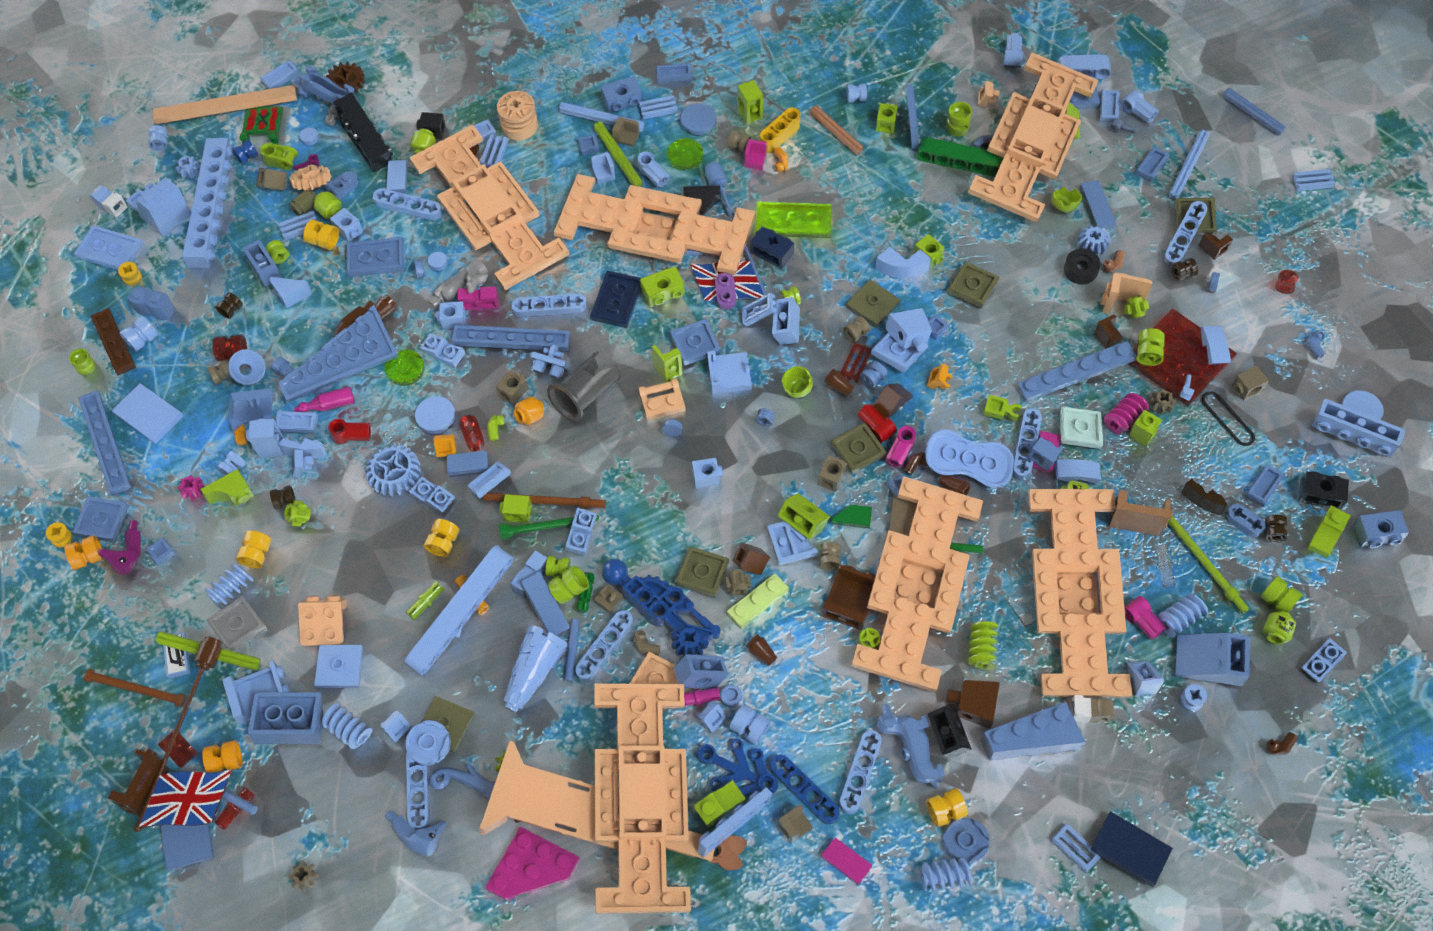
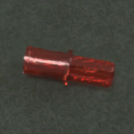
M246 787L238 794L239 797L248 802L255 797ZM229 802V806L217 818L215 824L222 830H226L239 814H243L241 812L243 809Z

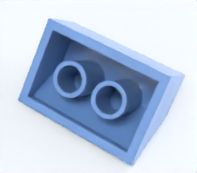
M321 692L255 693L248 735L253 743L321 744L323 731Z

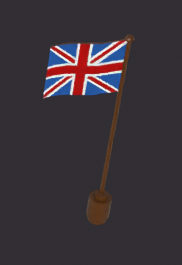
M206 636L199 645L193 660L196 663V667L199 668V672L136 826H133L135 832H140L145 827L160 825H205L212 823L233 771L232 769L215 773L178 772L163 775L162 773L203 671H209V668H215L222 651V642L216 638Z

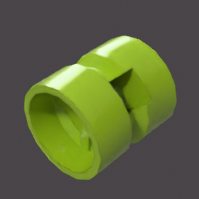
M955 102L949 107L946 124L949 134L960 137L968 133L972 117V108L969 104Z
M1150 328L1139 332L1137 361L1140 364L1155 366L1163 362L1165 335L1161 330Z
M574 565L565 570L562 575L560 574L550 580L548 586L556 601L565 604L573 599V596L587 590L589 582L584 572Z
M1277 576L1260 598L1268 604H1276V610L1289 613L1303 594L1294 587L1288 588V583Z

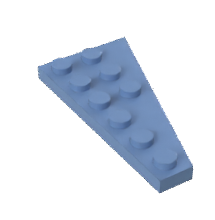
M375 306L370 307L368 312L363 316H359L347 329H343L321 347L319 352L310 356L307 359L308 361L299 368L294 369L278 383L286 402L300 398L398 357Z

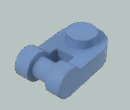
M346 171L333 181H328L324 188L340 200L358 186L359 179L355 172Z

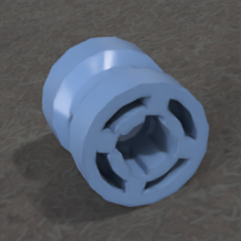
M874 361L869 365L868 370L865 369L860 373V379L867 387L873 389L878 385V381L883 380L888 373L881 363Z

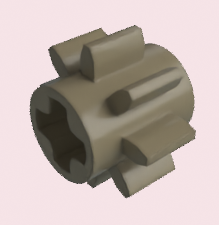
M1164 389L1159 393L1154 391L1149 401V404L1153 405L1152 411L1161 415L1166 411L1171 413L1176 403V400L1172 399L1173 393Z
M740 569L729 572V577H725L726 590H731L733 595L746 594L748 592L747 588H751L750 574L745 575L744 570Z
M302 861L300 866L292 867L294 870L293 874L289 875L288 878L295 881L292 884L295 890L301 886V890L306 892L307 888L311 886L316 887L314 884L315 879L320 878V876L314 872L316 867L313 864L307 867V864Z

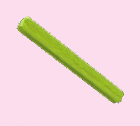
M603 122L595 123V131L633 186L642 187L641 178Z
M162 631L158 632L155 640L158 644L194 654L197 653L201 643ZM222 648L218 658L219 661L255 671L259 669L261 664L260 659L224 648Z

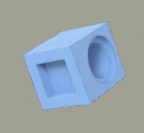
M345 208L330 218L332 226L337 227L339 235L348 242L356 238L363 231L359 220Z
M463 301L440 303V311L436 312L437 322H441L443 330L454 329V325H466V311Z
M716 458L692 461L696 489L720 485V477H723L722 466L717 465ZM707 471L712 472L711 474H708V475H707V474H704V472H707Z

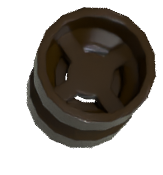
M1188 258L1184 262L1172 263V275L1176 281L1184 280L1187 276L1190 278L1197 276L1198 266L1193 258Z
M228 292L224 296L223 302H219L215 308L222 316L231 319L234 316V311L239 310L243 303L236 295Z
M291 485L284 486L281 490H270V498L275 510L281 509L284 505L293 504L294 500H296Z
M1279 514L1267 516L1265 518V525L1268 528L1266 540L1270 542L1286 541L1288 539V532L1285 529L1287 517Z

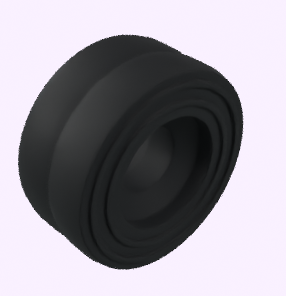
M1085 248L1071 251L1064 264L1065 276L1071 282L1080 285L1089 284L1094 281L1100 269L1098 255ZM1077 264H1085L1087 269H1079Z

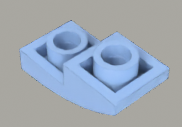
M1202 326V345L1207 347L1209 365L1231 363L1229 348L1222 327Z
M431 333L419 347L421 351L453 367H456L466 353L462 347L450 344L445 338Z
M283 438L279 443L284 454L293 456L294 449L303 450V457L310 456L313 459L325 458L327 455L323 444L315 439L309 440L304 438L302 443L295 439L288 440Z
M1077 459L1055 461L1056 478L1058 480L1066 482L1070 480H1083L1095 484L1101 481L1098 462Z
M422 476L409 491V494L415 499L441 513L455 499V496L439 485L435 486Z
M577 508L565 551L585 556L597 513Z
M1329 638L1301 669L1320 683L1347 652Z

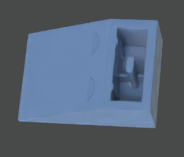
M1233 633L1177 635L1175 677L1243 686L1249 678L1250 636Z

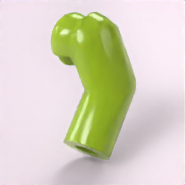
M493 415L487 424L489 441L499 440L498 425L505 424L503 415Z

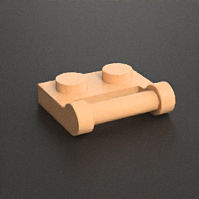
M677 378L671 379L670 382L646 388L644 386L638 387L647 421L686 411ZM673 389V393L647 398V395Z

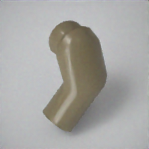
M642 630L636 631L633 643L637 650L643 654L651 652L659 656L661 646L649 644L645 637L646 633Z

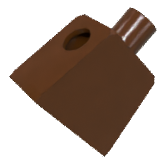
M963 681L961 691L948 689L946 702L958 704L957 711L960 718L991 729L994 722L1000 682Z

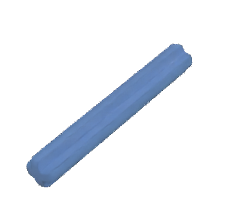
M1231 88L1225 90L1223 94L1225 99L1277 135H1281L1286 127Z

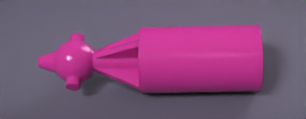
M348 386L319 394L309 403H299L293 410L294 412H308L311 409L324 412L354 404L355 400L351 387Z

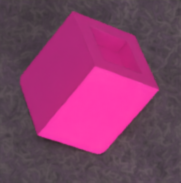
M748 140L745 150V168L763 170L767 153L766 142Z

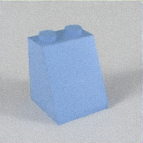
M166 177L136 200L139 217L163 237L191 215V211L178 186Z

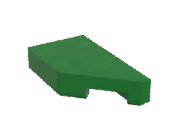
M850 505L834 516L831 524L870 529L872 507Z

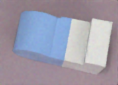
M102 185L89 195L96 205L115 218L128 208L121 195L118 193L114 194ZM116 204H119L120 207L117 210H114L113 207Z

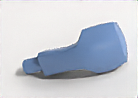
M392 810L388 811L385 815V818L392 823L393 831L409 850L423 856L433 855L441 833L447 826L445 821H440L429 828L416 830L409 826L402 815L398 817Z

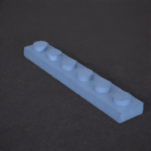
M454 325L452 344L456 346L533 350L550 349L555 344L558 345V351H568L571 334L570 331Z
M1125 341L1018 382V388L1025 402L1133 362L1137 356L1129 342Z
M96 390L78 397L109 493L114 496L131 489L132 487L100 393Z

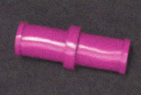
M718 686L705 690L694 689V692L684 693V707L697 705L698 707L702 703L720 701Z

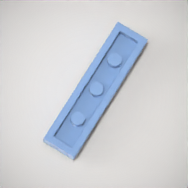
M766 787L761 792H754L748 799L749 802L747 804L737 806L730 818H723L718 822L713 832H706L699 839L700 844L697 852L704 858L769 804L772 793Z

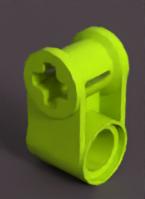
M265 143L260 147V152L266 166L287 171L292 170V163L298 156L296 149L273 143Z

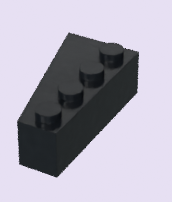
M350 93L333 101L341 127L371 170L376 172L388 166V161H392V150L389 145L384 144L383 137L380 133H377L374 124L369 120L354 94Z

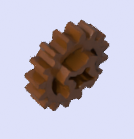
M340 62L338 67L333 65L334 70H328L329 74L326 77L339 87L344 88V85L347 84L353 87L356 93H358V88H363L362 84L365 83V75L361 67H356L355 63L349 65V62H346L343 65Z

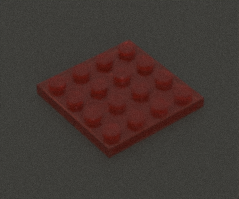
M1172 308L1153 328L1161 330L1165 335L1163 362L1155 366H1146L1140 364L1136 358L1135 361L1128 364L1165 391L1173 393V397L1189 407L1230 363L1209 365L1207 347L1202 345L1201 328ZM1138 344L1133 348V351L1135 352L1136 356ZM1229 348L1230 359L1232 362L1233 359L1236 357L1237 353ZM1188 374L1191 375L1189 388L1195 390L1190 401L1180 397V393L1185 385L1186 375Z

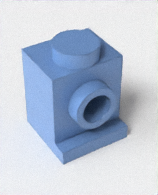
M1040 437L1039 440L1034 439L1028 447L1031 451L1027 458L1048 471L1061 454L1063 447L1057 448L1049 440Z

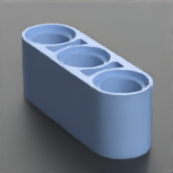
M1067 55L1058 59L1059 64L1087 76H1094V79H1105L1111 75V66L1107 55Z

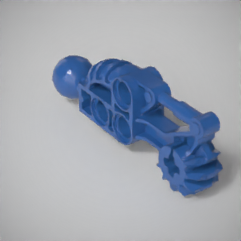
M610 559L603 565L601 574L606 583L620 585L624 598L653 625L658 627L666 625L673 631L671 634V640L673 641L671 647L676 649L675 654L677 656L683 654V657L686 654L703 655V649L708 648L709 641L720 637V627L713 625L705 616H702L694 609V603L679 587L669 585L668 581H662L658 576L651 577V575H647L645 578L635 576L631 579L628 576L627 566L619 559ZM646 597L649 600L646 602H642L639 599ZM675 597L678 598L679 601L672 602L670 601V599ZM657 611H661L664 614L661 616H657L654 613ZM678 614H692L704 628L687 624Z

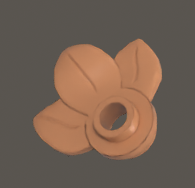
M729 836L716 847L719 853L713 856L711 863H718L724 870L740 869L743 864L738 855L744 851L747 840L739 836Z

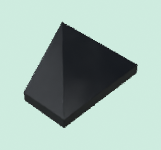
M720 186L683 187L684 196L701 200L702 205L699 210L701 215H704L721 200Z

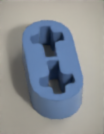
M1240 504L1232 505L1226 513L1227 521L1250 537H1259L1266 527L1262 518ZM1236 512L1240 514L1237 518L1233 516ZM1254 524L1258 526L1255 530L1251 528Z

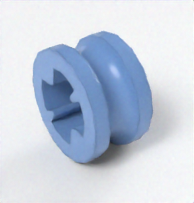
M761 408L758 410L755 420L762 426H772L775 413L769 409Z

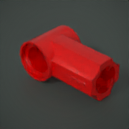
M866 404L858 412L857 417L867 424L880 444L897 433V428L893 421L889 418H884L871 404Z
M334 419L329 423V432L333 442L336 444H344L347 441H369L371 439L370 423H346L342 419Z

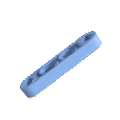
M382 188L373 193L375 204L381 208L428 220H437L442 215L441 207L435 201ZM397 200H403V201H404V202H403L402 204H400V205L394 204V202L397 201ZM414 204L421 205L418 209L411 208Z
M1195 201L1189 207L1164 255V262L1168 266H1171L1174 262H1181L1207 213L1205 203ZM1200 208L1201 210L1197 217H1193L1195 210ZM1191 222L1195 228L1188 230L1184 224ZM1182 237L1187 243L1179 245L1176 239ZM1176 249L1178 250V253L1176 255V258L1172 260L1170 258Z
M564 294L517 298L512 302L511 306L513 314L517 317L582 313L587 308V302L582 294ZM556 302L564 303L561 308L554 307ZM543 303L545 306L542 309H536L535 305Z
M1034 408L1027 409L1024 412L1013 466V476L1017 480H1027L1033 467V461L1026 456H1022L1020 450L1027 449L1031 451L1028 447L1034 439L1038 440L1042 415L1040 411ZM1030 416H1034L1032 426L1029 425ZM1031 432L1034 438L1026 439L1023 433ZM1021 463H1025L1024 473H1020Z
M618 611L576 666V675L580 681H592L631 630L633 617L629 611ZM621 618L624 620L625 618H627L628 623H622V625L620 626L619 619ZM614 633L617 635V639L614 642H607L605 640L606 635ZM602 650L604 656L601 659H595L592 656L593 652ZM589 667L590 674L585 673L582 675L581 669L586 670Z
M874 730L866 731L863 734L842 792L840 808L846 814L851 815L859 810L882 741L880 734ZM873 737L875 738V743L872 744L870 752L866 751L868 746L867 740ZM863 756L868 757L871 764L868 767H862L859 765L858 759ZM860 777L864 784L856 788L851 784V779ZM851 792L855 793L853 803L856 806L852 805L851 808H848L844 800L848 801Z
M406 752L408 824L416 830L428 828L430 824L428 765H416V762ZM421 771L424 776L421 781L414 782L412 781L413 773ZM416 793H423L424 800L421 803L415 804L412 802V798ZM412 809L420 810V816L424 819L420 822V825L413 821L417 820V811Z

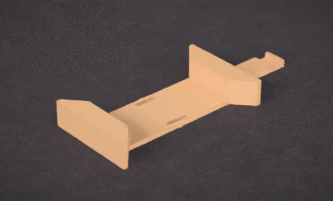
M509 741L480 826V834L485 835L507 822L509 817L562 833V835L595 843V786L584 783L581 780L577 781L524 765L515 743ZM568 783L588 788L589 792L569 787ZM555 824L567 826L576 829L577 831L571 832L568 830H564L555 827ZM688 831V842H666L667 850L690 857L705 859L710 863L715 849L703 858L697 852L700 844L699 839L703 835ZM618 842L595 843L618 850Z

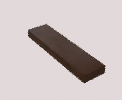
M107 308L91 315L116 374L119 376L136 368L126 343L119 334L120 330L111 310Z

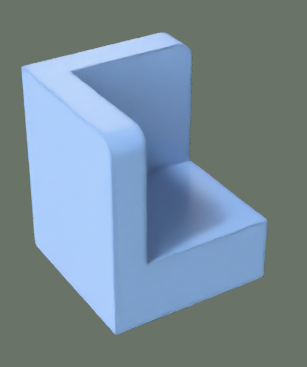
M606 152L592 156V171L597 183L602 184L615 180L614 165L609 153Z

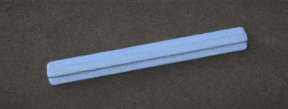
M561 102L559 106V112L593 121H601L610 125H615L617 118L622 117L639 122L640 132L644 129L643 121Z
M1200 130L1169 193L1170 199L1176 200V198H1179L1208 139V131Z

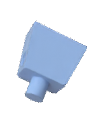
M922 308L889 314L885 329L901 347L909 348L915 346L919 352L927 349L931 327Z

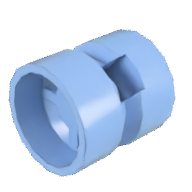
M143 316L136 319L132 327L127 326L119 332L124 341L135 352L145 346V341L150 342L158 336L156 330Z
M744 704L735 714L730 724V729L739 735L745 734V739L757 745L767 733L771 720L762 714L756 715V710Z

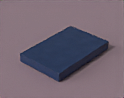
M607 270L590 314V320L627 328L641 291V278Z
M1111 811L1107 815L1090 848L1092 852L1151 887L1156 885L1173 849L1171 846Z

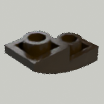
M1193 479L1189 480L1181 491L1191 502L1213 514H1222L1227 506L1222 495L1217 494L1213 489L1206 493L1203 487Z

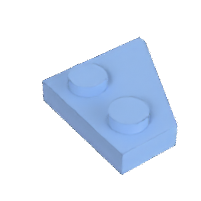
M784 521L767 526L779 566L818 556L817 549L806 542V538Z

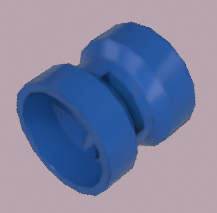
M249 140L243 142L242 146H236L232 149L235 157L242 165L247 163L248 159L258 156L257 150Z

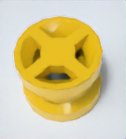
M125 262L119 266L118 273L126 285L133 286L141 281L142 274L135 263Z
M53 523L46 530V537L55 547L63 548L65 545L70 544L73 539L71 531L63 523Z

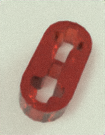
M466 415L459 422L466 445L471 451H480L484 447L485 442L478 421L473 415ZM467 423H471L472 430L468 429ZM473 436L476 437V440H477V442H478L477 444H474V443H473V441H472V437H473Z

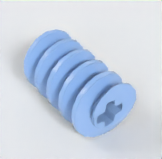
M232 564L233 572L225 570L226 578L219 575L218 580L220 583L212 581L213 589L205 587L208 597L220 609V602L225 605L228 604L226 597L235 598L232 593L233 591L241 593L240 585L245 588L248 587L246 580L254 582L250 574L240 565Z
M1190 593L1171 607L1166 608L1165 611L1160 612L1158 619L1166 626L1165 634L1173 638L1176 635L1175 632L1181 633L1182 628L1187 629L1189 624L1196 622L1195 619L1200 620L1202 615L1206 616L1208 608L1198 596Z
M335 703L329 707L323 716L322 726L328 729L330 733L335 734L344 744H348L350 749L360 747L372 734V728L368 727L365 729L366 723L362 722L359 724L360 719L358 717L353 718L352 712L346 714L347 709L345 707L340 708L341 704Z
M960 857L958 863L955 858H951L949 865L945 859L941 860L940 866L937 861H932L931 868L927 862L922 864L921 882L924 893L927 892L928 885L931 886L933 892L936 891L937 884L940 885L942 890H945L946 883H949L951 889H954L956 881H958L961 888L964 886V880H967L970 886L972 885L970 868L964 857Z

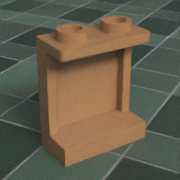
M1119 490L1115 498L1116 509L1114 512H1110L1109 527L1159 536L1161 531L1166 529L1168 520H1171L1173 508L1170 507L1169 499H1165L1161 509L1126 503L1128 491Z

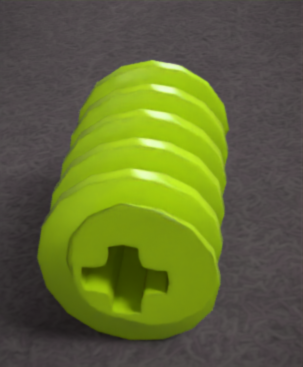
M981 621L971 625L970 630L972 633L970 634L971 641L969 644L971 649L969 650L970 658L968 663L972 667L988 671L996 668V665L990 662L997 660V657L992 655L997 652V649L993 647L998 642L996 639H993L998 636V633L994 631L998 629L997 623Z

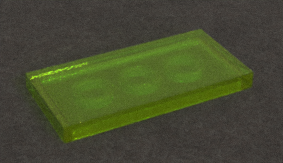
M757 202L756 233L764 226L767 229L774 230L783 237L831 238L832 204Z

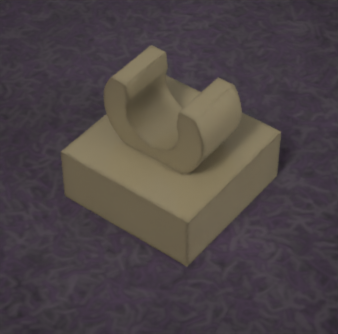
M607 584L594 598V602L611 614L624 600V595Z

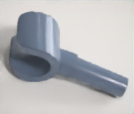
M1116 118L1113 120L1109 130L1117 133L1120 129L1136 132L1137 128L1125 125L1121 119Z

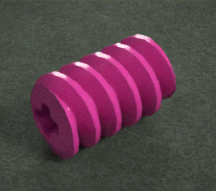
M1128 393L1104 417L1105 425L1110 431L1120 435L1122 431L1126 432L1129 426L1131 427L1134 424V421H1137L1144 410L1147 411L1149 409V405L1140 395Z

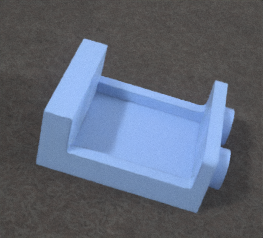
M274 660L269 661L270 667L240 679L233 680L231 676L222 679L233 718L239 725L250 721L255 693L290 692L288 685H284L282 680L285 677L281 665L277 666Z

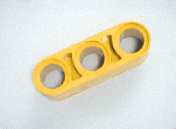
M788 108L762 130L760 141L767 143V153L774 152L775 148L781 146L798 131L801 115L798 109Z

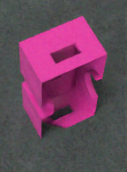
M496 286L480 287V290H475L471 294L468 293L467 288L458 289L457 300L458 302L463 301L465 310L499 308V296Z

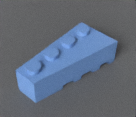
M1066 702L985 731L981 739L990 761L1018 758L1025 755L1037 756L1052 752L1055 754L1070 750L1081 751L1086 743Z

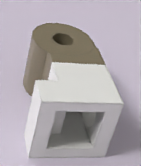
M1074 695L1070 702L1071 713L1076 722L1098 723L1114 720L1113 701L1110 699L1083 698L1082 695Z

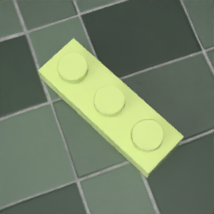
M774 573L727 611V615L742 629L789 591V587Z

